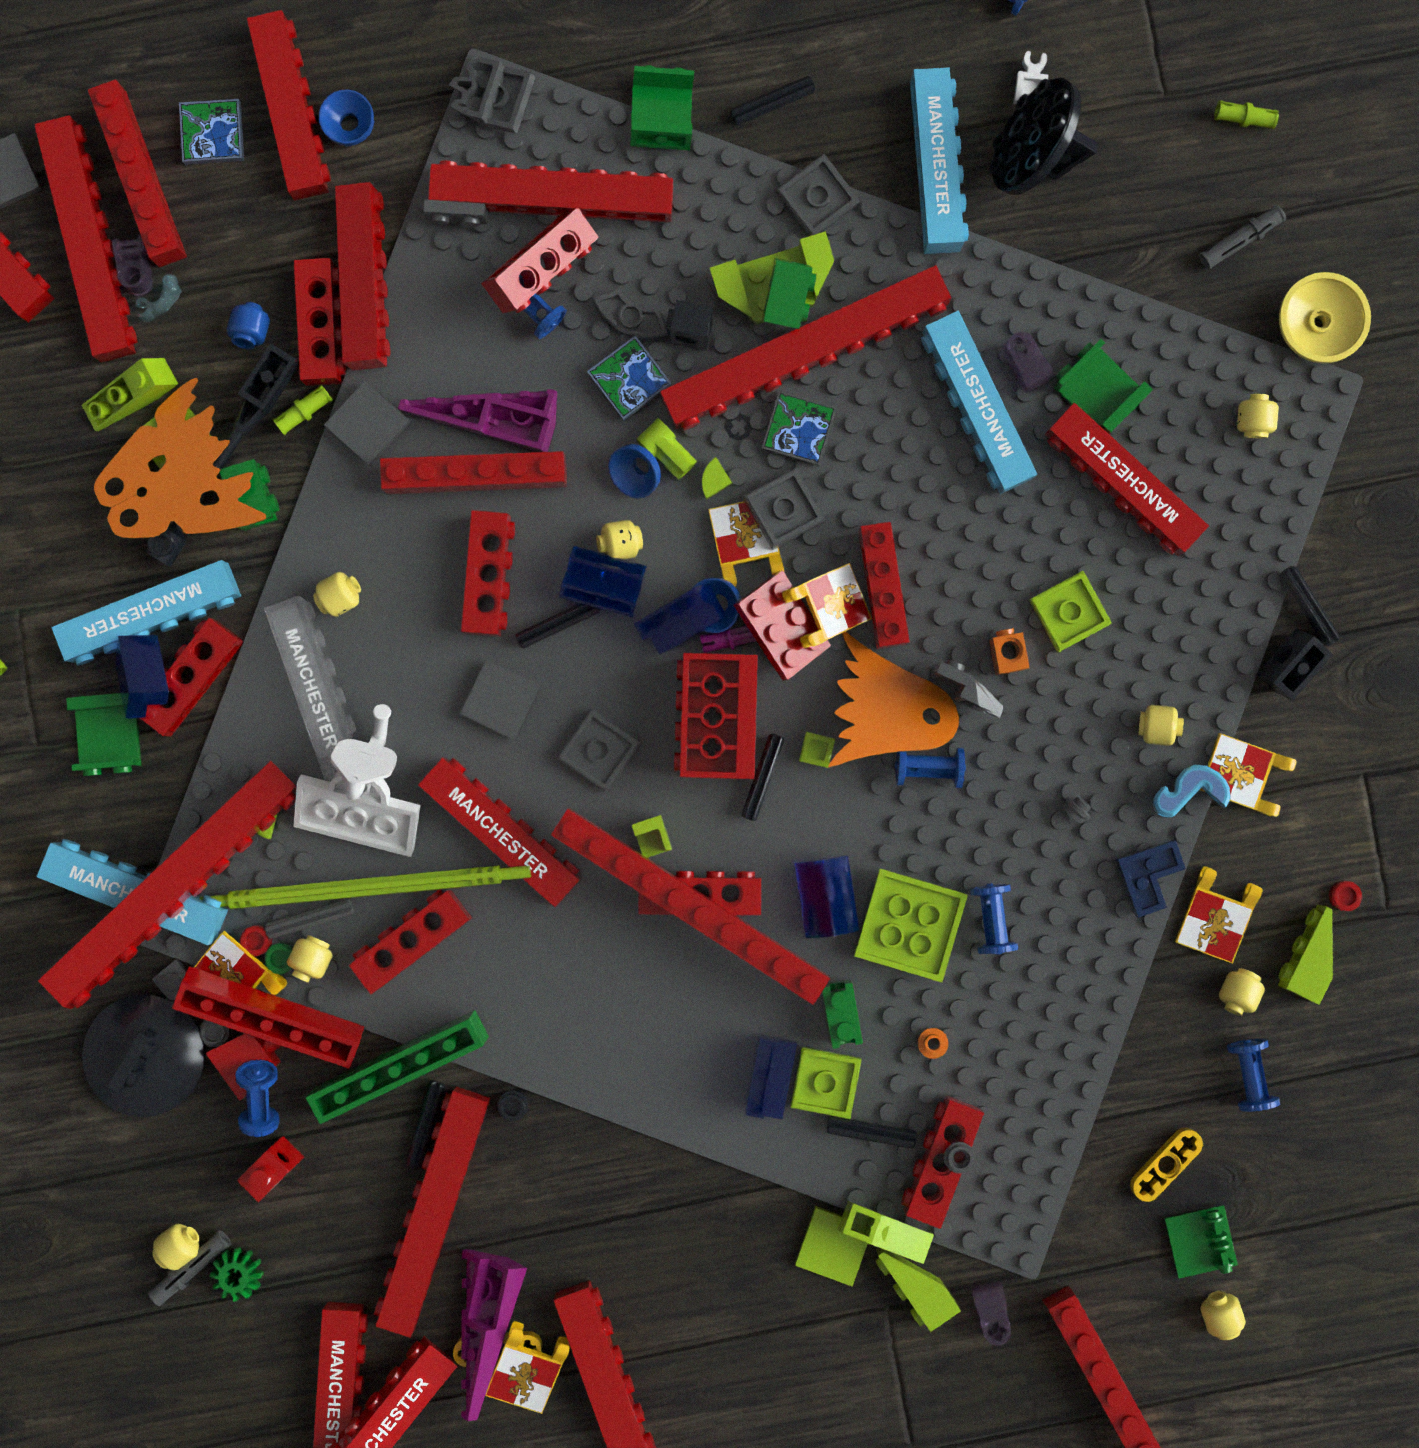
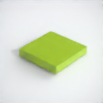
M1084 571L1029 599L1057 653L1112 624Z
M801 1046L790 1108L851 1119L862 1059L860 1057Z
M815 1206L797 1255L795 1266L853 1287L868 1243L843 1234L838 1230L842 1215Z

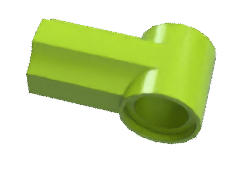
M657 418L636 438V441L640 446L650 451L674 477L680 480L692 469L697 461L675 439L674 433Z

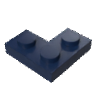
M1171 840L1116 859L1136 917L1139 918L1167 908L1157 879L1186 869L1176 840Z

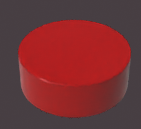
M1339 881L1331 887L1329 900L1332 906L1338 910L1352 911L1360 905L1362 892L1359 886L1353 882Z
M262 925L250 926L240 936V944L253 956L265 954L272 946L273 939L268 938L265 927Z

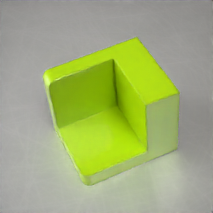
M661 815L632 824L642 855L646 858L672 850Z

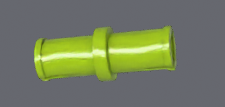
M1219 100L1215 108L1214 119L1239 123L1241 127L1246 128L1249 125L1274 130L1278 122L1279 110L1254 107L1253 103L1249 102L1242 105Z
M320 384L318 388L303 399L299 400L297 398L293 401L294 405L272 420L285 436L287 432L305 419L307 421L312 419L311 415L333 401V399Z

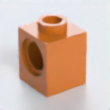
M1014 628L996 631V637L989 639L995 675L1029 669L1023 632L1015 634ZM1004 643H1010L1015 647L1016 654L1013 659H1007L1002 655L1001 648Z

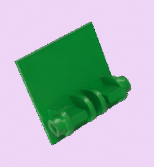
M1224 1205L1164 1218L1179 1279L1219 1269L1222 1274L1230 1273L1233 1271L1232 1267L1238 1265Z

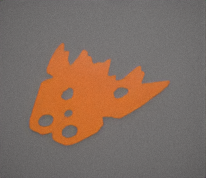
M197 378L189 380L173 392L155 412L154 417L157 427L148 425L139 427L96 479L94 492L98 501L103 506L112 507L107 519L115 535L123 538L156 537L168 529L171 521L178 524L186 534H197L247 526L266 519L265 513L238 501V498L250 489V480L253 472H247L224 480L217 479L216 477L220 469L213 466V463L229 445L230 440L219 441L216 436H209V432L213 427L212 416L215 411L214 407L211 405L201 413L185 421L187 409L196 399V396L191 392L198 382ZM165 455L166 462L158 472H151L148 462L154 457ZM112 478H119L124 483L122 492L116 496L107 494L105 490L106 483ZM140 487L147 489L144 497L137 495V490ZM211 490L217 493L219 501L216 504L204 506L200 503L202 493ZM127 509H134L139 516L137 523L131 527H125L120 523V515Z

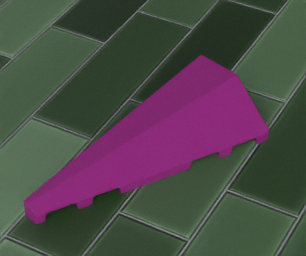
M547 389V391H519V393L457 395L451 398L400 399L398 410L536 452H548L556 426L557 391Z
M465 1249L462 1251V1259L467 1260V1277L462 1279V1288L467 1289L466 1309L462 1310L461 1359L466 1360V1378L461 1380V1389H466V1410L461 1412V1417L466 1421H473L478 1419L527 1268L508 1257Z

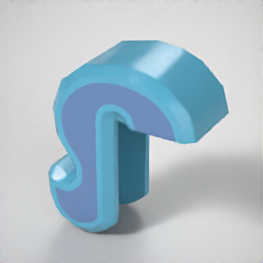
M1192 765L1182 770L1175 780L1174 792H1169L1166 786L1160 788L1153 798V807L1158 815L1167 818L1173 817L1202 788L1221 807L1225 808L1231 799L1230 787L1220 773L1207 765Z

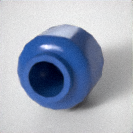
M246 302L245 304L237 305L231 311L227 325V334L231 338V342L237 347L247 350L254 349L265 342L270 318L263 311V308L256 303Z

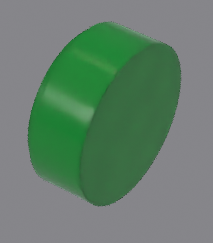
M278 943L271 946L265 954L267 968L275 974H284L291 971L292 968L287 965V959L293 947L287 943Z

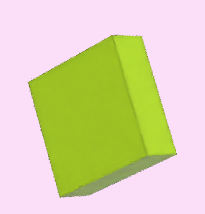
M805 732L799 762L829 768L828 765L830 764L835 738Z

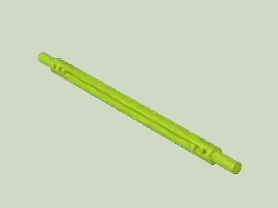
M497 865L229 891L225 895L210 897L221 901L220 907L229 906L230 909L501 884L502 880L531 878L530 866L500 868Z

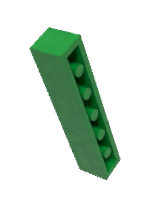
M473 1010L314 1087L306 1096V1099L319 1124H322L482 1047L489 1035L476 1010Z

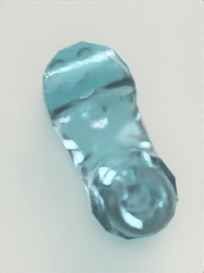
M169 274L163 277L162 283L164 286L162 287L160 299L154 302H149L145 298L137 299L136 307H147L144 313L137 315L139 319L151 322L164 312L169 311L182 292L177 284L178 278L175 275Z

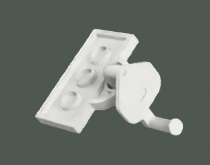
M380 704L373 709V716L375 717L374 730L369 743L355 739H345L337 743L330 760L337 772L334 773L330 782L300 775L297 781L293 827L408 857L412 856L415 848L420 805L391 798L390 789L384 778L391 776L397 762L395 752L384 747L388 719L391 715V709L387 705Z

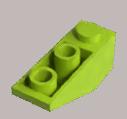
M142 358L82 404V407L94 430L100 431L160 399L177 386L178 382L165 358Z
M1317 905L1316 909L1313 908L1307 915L1305 921L1307 927L1303 935L1298 936L1293 944L1292 952L1294 953L1290 962L1285 963L1280 970L1279 979L1281 980L1278 986L1320 1005L1333 978L1332 909L1327 906Z
M848 1201L838 1230L843 1234L922 1264L925 1262L934 1234L851 1201Z
M879 1247L876 1248L879 1256L875 1260L885 1276L891 1274L897 1283L893 1285V1288L902 1301L906 1299L910 1301L914 1307L910 1312L920 1327L925 1324L929 1331L932 1332L961 1312L957 1302L939 1277L895 1253Z

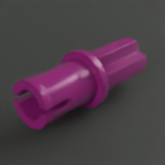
M746 625L731 628L720 633L700 635L704 653L731 647V650H734V646L756 642V639Z

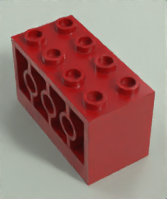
M683 653V660H677V680H683L682 691H676V710L682 711L681 722H675V741H681V753H674V771H680L681 778L755 779L758 655ZM711 679H716L717 684H722V689H717L716 694H710V689L704 687L705 684L710 683ZM710 709H715L716 714L721 715V720H716L715 725H709V720L704 719V714H709ZM709 739H714L715 744L721 746L720 751H715V756H708V751L703 750V745L708 744Z

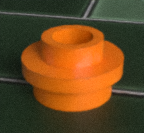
M938 1028L925 1029L919 1035L918 1048L927 1058H939L948 1049V1038ZM932 1038H936L939 1041V1045L935 1049L928 1047V1041Z

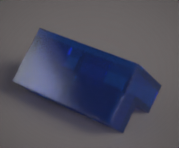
M573 546L568 560L567 571L561 584L559 597L633 618L641 595L647 566Z
M708 583L694 587L637 621L634 625L642 640L651 638L660 655L726 618L727 615Z
M157 635L118 636L115 664L126 719L145 718L147 705L167 704L169 694Z
M848 855L795 863L806 939L835 937L859 931Z
M759 1034L744 1108L745 1115L762 1119L765 1116L777 1119L783 1118L797 1048L796 1041Z

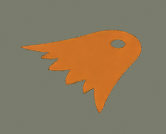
M846 631L842 633L847 646L858 661L846 660L845 663L859 678L837 681L839 687L855 701L842 705L834 713L838 717L853 723L854 726L845 729L839 734V738L851 741L835 755L828 767L872 755L934 749L945 745L954 737L959 725V714L955 703L944 690L932 682L910 673L879 656ZM927 708L937 710L940 715L939 722L934 725L928 724L923 718L924 710Z

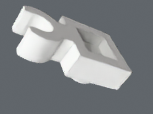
M1031 51L1025 53L1022 64L1026 72L1019 71L1017 74L1013 104H1016L1023 94H1030L1043 79H1048L1047 74H1040L1047 62L1046 53H1042L1040 63L1033 64L1030 61Z

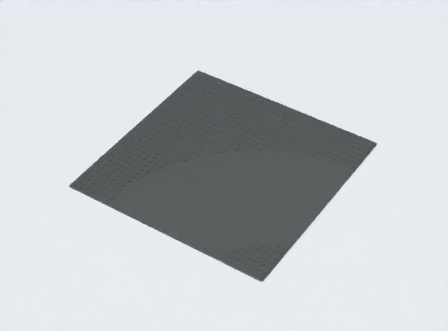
M471 49L467 54L459 77H469L470 72L466 69V62L479 57L500 61L505 67L532 72L535 76L518 133L489 128L450 107L454 100L461 99L462 93L454 89L383 275V280L386 281L388 296L384 298L385 309L389 315L386 338L389 341L391 350L390 356L387 357V367L354 371L348 367L329 419L364 380L397 410L400 399L421 400L428 397L451 398L457 395L519 393V391L538 392L553 389L557 391L556 426L548 452L564 451L566 456L567 487L386 494L381 489L380 458L531 453L536 451L398 410L411 423L381 456L369 466L325 427L158 867L270 761L296 786L301 774L330 782L334 773L337 772L330 761L331 754L336 745H331L330 743V746L326 748L329 739L324 741L323 738L335 734L337 743L345 739H355L369 743L374 730L375 717L373 716V709L377 705L385 704L391 709V715L388 719L384 747L395 752L397 762L391 776L384 778L390 789L391 798L420 805L415 848L412 856L408 857L293 827L294 803L289 809L284 810L282 808L277 813L271 839L264 838L256 833L251 838L253 840L252 844L242 853L237 851L229 859L230 865L219 875L214 873L206 881L207 887L197 897L225 895L229 891L497 865L500 868H509L505 862L418 786L442 757L447 758L449 761L453 757L467 769L464 774L472 781L475 778L479 779L489 788L486 793L494 801L500 798L512 809L509 814L516 821L522 818L534 829L532 835L540 842L544 838L557 849L554 855L562 862L566 859L571 861L580 870L577 875L581 880L556 907L550 904L524 879L502 880L501 884L450 888L472 919L371 995L349 967L355 961L352 955L365 945H368L371 949L380 941L377 938L379 934L390 926L396 930L404 924V921L401 919L404 915L415 907L421 911L429 905L426 899L438 890L230 909L229 906L225 907L228 909V912L217 938L223 931H226L240 943L242 932L250 926L262 925L265 927L266 923L342 900H352L355 909L353 915L273 938L272 946L278 943H287L294 947L298 939H306L307 935H310L330 945L328 949L333 955L321 979L310 978L309 983L292 976L293 969L287 973L279 974L287 980V985L275 996L365 1026V1030L402 1044L476 1010L489 1037L482 1047L451 1061L453 1063L845 1209L848 1201H851L934 1234L933 1243L1029 1279H1036L1040 1273L1186 871L1185 869L1158 878L1157 880L1167 908L1138 918L1135 916L1116 859L1171 840H1176L1185 868H1187L1212 798L1206 792L1199 790L1175 816L1168 818L1162 817L1155 812L1153 798L1160 788L1164 786L1168 787L1169 792H1174L1175 780L1182 770L1192 765H1208L1218 733L1234 738L1288 591V587L1281 578L1280 573L1290 566H1297L1360 393L1363 378L1358 374L1328 363H1316L1306 360L1297 355L1293 350L969 231L968 241L964 242L960 252L924 254L921 213L851 188L859 198L860 204L823 231H826L834 263L814 306L809 308L806 323L801 322L800 327L935 265L951 295V300L946 306L947 310L935 317H930L929 314L918 319V324L909 329L903 330L902 327L891 331L892 335L883 341L876 343L873 339L866 342L862 350L852 355H848L847 352L836 356L837 361L826 367L821 368L820 364L810 368V373L800 379L793 380L790 377L781 381L782 386L768 393H766L765 389L754 394L755 398L745 404L738 405L735 402L727 406V411L719 416L711 418L709 414L700 418V423L688 430H683V427L675 429L661 399V394L623 421L588 375L587 371L632 337L610 326L600 315L592 297L621 288L626 297L636 305L644 307L659 306L665 324L669 308L675 309L676 300L713 307V323L707 351L672 344L671 334H669V337L662 339H638L669 379L672 386L797 329L769 322L756 325L749 319L748 315L718 297L709 268L735 259L737 265L797 247L799 239L809 237L776 193L777 188L803 169L692 129L690 151L630 146L632 106L478 49ZM443 160L453 161L457 165L469 166L472 162H480L486 164L487 167L498 168L501 164H512L517 166V169L543 166L549 171H559L560 168L568 167L583 173H589L593 169H601L607 171L608 174L618 175L622 171L636 172L638 176L664 173L669 178H673L674 185L672 222L585 217L599 238L590 245L592 250L581 259L576 257L570 263L572 268L562 276L552 278L550 280L552 285L546 291L539 294L552 309L562 305L567 310L565 317L559 325L542 339H538L534 335L538 325L524 311L519 313L515 311L502 313L481 283L559 216L488 212L487 224H479V227H465L461 225V222H449V225H435L431 223V220H427L423 208L424 200L429 199L431 164H439ZM561 240V247L565 251L564 242ZM540 257V264L545 268V263ZM545 309L538 310L537 315L540 319L546 316ZM958 310L1037 472V475L1032 480L1002 494L999 493L997 488L993 489L986 476L989 470L984 461L980 462L973 449L976 443L971 434L967 435L960 422L963 416L958 407L954 408L947 395V391L950 389L945 380L941 381L934 368V364L937 362L932 352L929 354L926 352L921 341V337L924 336L922 332L926 325ZM1102 339L1105 344L1101 349L1139 386L1145 381L1153 389L1110 435L1209 525L1191 547L1179 556L1175 553L1173 555L1167 553L1159 545L1161 540L1153 533L1147 534L1137 525L1138 519L1130 512L1128 514L1122 512L1115 505V498L1108 492L1102 493L1093 485L1092 481L1094 479L1086 472L1081 473L1071 465V458L1063 451L1061 453L1057 452L1047 442L1049 438L1045 433L1071 406L1053 388L1059 381L1056 375L1068 363L1073 367L1080 360L1077 354L1089 342L1095 345ZM779 390L837 407L819 467L762 450ZM1250 394L1269 395V401H1274L1279 406L1277 429L1270 433L1268 438H1246L1244 433L1237 429L1238 406L1241 401L1250 400ZM739 414L746 415L750 419L752 427L750 435L743 440H735L729 437L725 429L727 419L733 420L731 432L734 435H737V432H739V436L746 432L744 427L747 423L743 419L739 422L737 417ZM659 418L674 433L675 439L697 463L685 476L678 480L656 458L661 473L659 485L645 498H631L622 493L611 480L608 468L609 459L622 446L627 444L639 445L636 438ZM717 457L732 484L706 500L702 489L703 473L707 465ZM637 458V466L642 471L648 472L649 466L647 462L642 458ZM796 468L826 521L779 546L785 575L792 586L795 587L850 563L870 615L858 530L860 526L891 522L910 643L903 646L876 650L872 619L846 632L879 656L937 685L951 699H953L957 688L932 678L930 675L934 666L940 662H947L948 659L965 666L964 672L969 673L976 681L984 685L1003 705L1001 716L998 718L988 713H981L953 700L959 714V725L954 737L941 747L928 750L906 751L907 755L954 757L956 748H964L966 770L962 788H955L953 779L906 777L903 786L896 785L894 762H896L897 752L863 757L829 768L799 762L805 732L835 738L830 762L851 741L839 738L838 736L842 731L854 726V724L838 717L834 713L842 705L855 701L839 687L837 681L859 678L845 663L846 660L858 661L847 646L842 633L828 639L831 646L789 680L782 681L757 641L734 646V650H731V647L707 653L758 655L755 774L768 736L773 733L784 738L778 761L756 821L742 817V811L753 782L752 779L681 778L680 771H674V753H681V741H675V722H681L682 711L676 710V691H682L683 680H677V660H683V653H704L700 635L709 634L697 627L691 620L687 608L689 593L698 582L712 577L723 579L708 509L743 502L744 495ZM471 510L508 513L511 521L515 522L514 540H509L508 551L513 552L512 569L506 570L505 581L510 582L509 600H504L503 612L508 613L507 629L501 630V637L470 635L461 632ZM623 520L632 521L634 526L640 527L643 548L639 549L635 558L609 561L604 553H599L596 536L601 535L602 526L606 523ZM489 537L484 543L485 550L488 552L495 551L500 544L499 538ZM768 558L733 565L737 579L736 589L741 599L772 576ZM487 567L482 571V580L485 582H491L497 576L495 567ZM1084 571L1112 624L1057 653L1029 599ZM342 572L348 577L353 576L358 581L361 587V592L358 593L359 604L337 617L323 614L317 607L313 597L314 593H316V585L334 573ZM718 594L713 599V605L717 611L724 612L728 607V601L723 595ZM484 597L479 602L481 612H489L494 607V599L492 597ZM592 597L596 598L601 608L600 613L526 648L519 646L515 636L518 632ZM805 597L801 598V600L803 601V603L805 604V606L807 607V609H808L809 612L811 613L806 598H805ZM739 617L738 621L731 628L744 626L746 624L744 623L742 618ZM297 628L298 632L293 636H300L301 640L289 644V641L294 639H287V636L293 632L289 634L285 632ZM1014 628L1015 634L1023 632L1030 668L1023 671L995 675L989 639L996 637V631ZM1010 643L1002 645V655L1007 659H1013L1016 654L1015 647ZM290 645H303L304 648L294 657L295 650ZM306 654L307 657L301 664L308 661L309 664L298 668L297 665L302 658L295 660V658ZM486 659L541 685L516 740L460 714ZM306 667L310 668L313 672L312 677L309 676L310 671L305 670L302 672V675L306 677V679H303L300 676V671ZM315 678V681L311 682L312 687L318 686V688L306 692V689L311 687L309 683L304 685L303 682ZM711 679L710 683L705 684L704 687L710 689V694H716L717 689H722V684H717L716 679ZM319 691L322 700H320L318 694H315L317 700H315L314 696L312 695L310 696L312 703H310L308 694ZM322 702L325 706V710L322 711L323 706L320 705V713L315 714L313 712L312 706L315 704L316 706L314 709L315 711H318V703ZM1149 705L1175 707L1178 711V718H1184L1182 737L1176 736L1175 742L1171 746L1145 743L1143 736L1138 735L1141 711L1145 712ZM591 708L641 742V745L607 793L557 758ZM927 708L923 712V718L928 724L934 725L939 722L940 715L937 710ZM710 709L709 714H704V719L709 720V725H715L716 720H721V715L716 714L715 709ZM325 712H327L330 722L327 719L317 722V719L325 717ZM331 723L334 732H331L329 726L327 727L328 733L326 732L325 728L322 729L324 736H322L319 727ZM709 739V743L703 745V750L708 751V756H715V751H720L721 746L716 745L714 739ZM1070 796L1075 799L1079 796L1091 806L1089 812L1092 817L1089 820L1085 819L1082 823L1073 819L1063 809L1067 803V797ZM571 808L640 854L642 852L632 824L661 815L672 850L648 857V859L676 876V871H694V877H706V871H725V877H737V871H755V877L762 878L761 915L736 916L826 973L830 977L828 983L848 979L852 981L863 1044L847 1043L840 1045V1048H832L822 993L814 1005H812L675 915L638 914V891L551 836L566 810ZM879 868L968 894L943 982L853 956ZM988 883H993V885L1010 884L1011 891L1003 893L1002 897L1008 941L1018 943V950L1004 952L999 955L978 954L977 947L986 944L980 896L970 895V888L986 886ZM697 884L693 887L708 897L709 890L705 885ZM733 884L726 885L722 889V897L727 901L736 900L739 896L738 887ZM441 889V890H442V892L444 893V892H446L447 890H450V889ZM430 912L427 915L426 922L430 928L438 929L441 925V918L437 913ZM161 927L160 932L149 941L145 939L140 945L195 966L212 944L206 945ZM405 931L402 935L404 945L407 947L415 946L417 938L413 932ZM382 949L378 953V960L382 965L389 966L392 962V955L389 951ZM265 954L255 956L266 966ZM262 981L256 987L258 990L271 994ZM843 988V989H835V990H831V992L839 991V990H845V989H844V988ZM928 1028H938L948 1038L949 1044L946 1053L936 1059L925 1057L918 1048L919 1035ZM936 1038L928 1041L930 1049H935L939 1045V1041ZM801 1046L860 1057L862 1061L851 1120L913 1130L917 1132V1141L914 1148L828 1134L826 1130L827 1121L831 1115L790 1108ZM947 1095L980 1108L984 1115L971 1147L975 1153V1163L969 1171L961 1174L943 1225L939 1229L906 1216L901 1200L907 1187L911 1188L915 1177L912 1176L915 1162L918 1158L922 1160L926 1150L923 1147L925 1135L928 1130L933 1131L937 1119L933 1118L936 1106L939 1101L944 1102ZM957 1125L947 1126L944 1130V1137L948 1139L955 1138L959 1133V1127ZM943 1153L934 1157L933 1165L935 1167L946 1165ZM932 1182L925 1184L922 1188V1194L925 1196L935 1194L937 1184Z

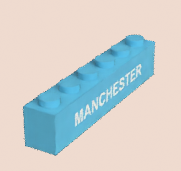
M950 67L914 69L910 80L924 254L960 252L964 242L968 241L969 231L968 224L963 223L962 212L966 211L965 194H960V184L963 183L964 173L963 166L958 165L957 155L961 153L960 136H955V126H958L959 120L958 108L953 107L952 97L956 96V81L950 78Z
M959 310L926 325L922 332L924 335L921 337L922 344L928 354L932 352L937 362L934 364L935 371L941 381L945 380L950 389L947 391L948 398L954 408L958 407L963 416L960 419L961 425L967 435L971 434L976 443L973 446L974 452L980 462L984 461L989 470L986 476L993 489L997 488L999 493L1002 494L1032 480L1037 475V472Z
M220 560L51 628L64 661L83 665L93 661V655L103 651L105 654H111L123 648L121 644L132 640L133 643H138L151 637L150 633L161 629V632L172 630L179 626V621L186 618L193 621L206 616V611L217 607L218 610L230 607L235 604L234 599L242 596L229 563Z
M63 839L62 842L50 843L37 877L115 908L151 873H147V876L137 873V867L121 861L118 865L107 861L109 856L94 850H91L89 854L79 850L80 844ZM191 895L183 903L185 907L177 916L172 919L168 917L159 926L203 944L210 945L217 939L228 909L220 907L221 901L204 895L203 900H200V897H193Z

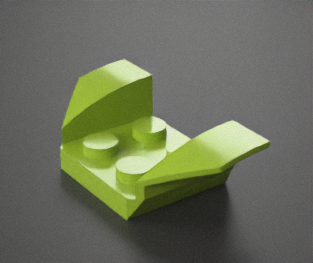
M826 231L799 239L797 247L737 265L735 259L710 267L718 297L748 315L749 319L756 325L763 323L762 317L774 260L778 258L813 267L812 273L816 274V282L813 292H807L805 304H810V308L813 307L834 263Z

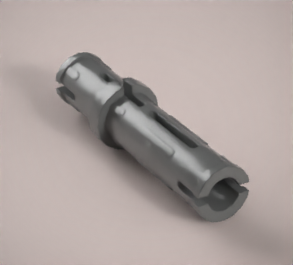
M1275 204L1256 218L1251 217L1240 229L1204 252H1201L1199 254L1201 263L1206 269L1210 270L1254 240L1259 241L1263 239L1265 233L1286 221L1284 211L1279 205Z
M217 1231L213 1237L199 1248L198 1254L194 1259L178 1270H169L167 1272L168 1276L148 1292L150 1299L157 1306L161 1307L179 1289L184 1290L195 1275L232 1244L229 1237L223 1231ZM211 1250L203 1259H201L196 1265H194V1263L199 1258H201L207 1251ZM186 1271V1273L180 1279H178L171 1287L169 1286L175 1279H177L181 1274H183V1272Z

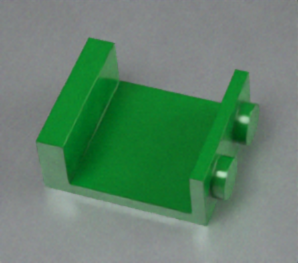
M651 65L634 66L630 146L690 151L693 123H691L694 70L656 68Z
M1100 339L1095 345L1089 342L1077 354L1080 360L1073 367L1068 363L1056 375L1059 381L1053 388L1070 405L1076 403L1110 434L1153 389L1145 381L1139 386L1101 349L1105 342Z
M126 692L66 698L67 710L75 711L79 764L72 765V771H83V776L102 775L101 769L113 768V774L129 773L132 772V766H141L138 717L134 714L137 711L136 694Z

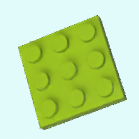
M879 868L853 956L943 982L968 894Z

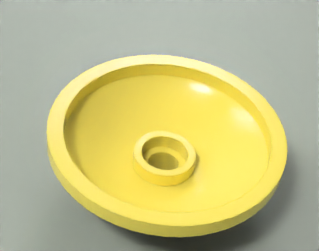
M1320 272L1302 278L1289 289L1280 306L1279 325L1284 340L1297 355L1316 363H1333L1347 358L1363 344L1371 325V311L1365 294L1352 280L1340 274ZM1315 318H1318L1322 321V327H1317L1315 325Z

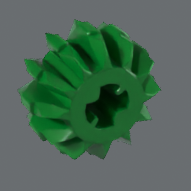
M236 1247L233 1254L229 1250H225L222 1253V1259L217 1258L213 1262L216 1270L210 1273V1277L218 1281L212 1287L214 1290L220 1287L223 1289L221 1298L225 1299L231 1293L233 1302H237L241 1295L248 1299L252 1295V1290H258L261 1286L257 1279L263 1277L264 1271L255 1269L261 1264V1259L252 1261L250 1259L253 1255L252 1250H248L244 1256L241 1247ZM239 1270L242 1276L234 1278L232 1272L236 1273Z

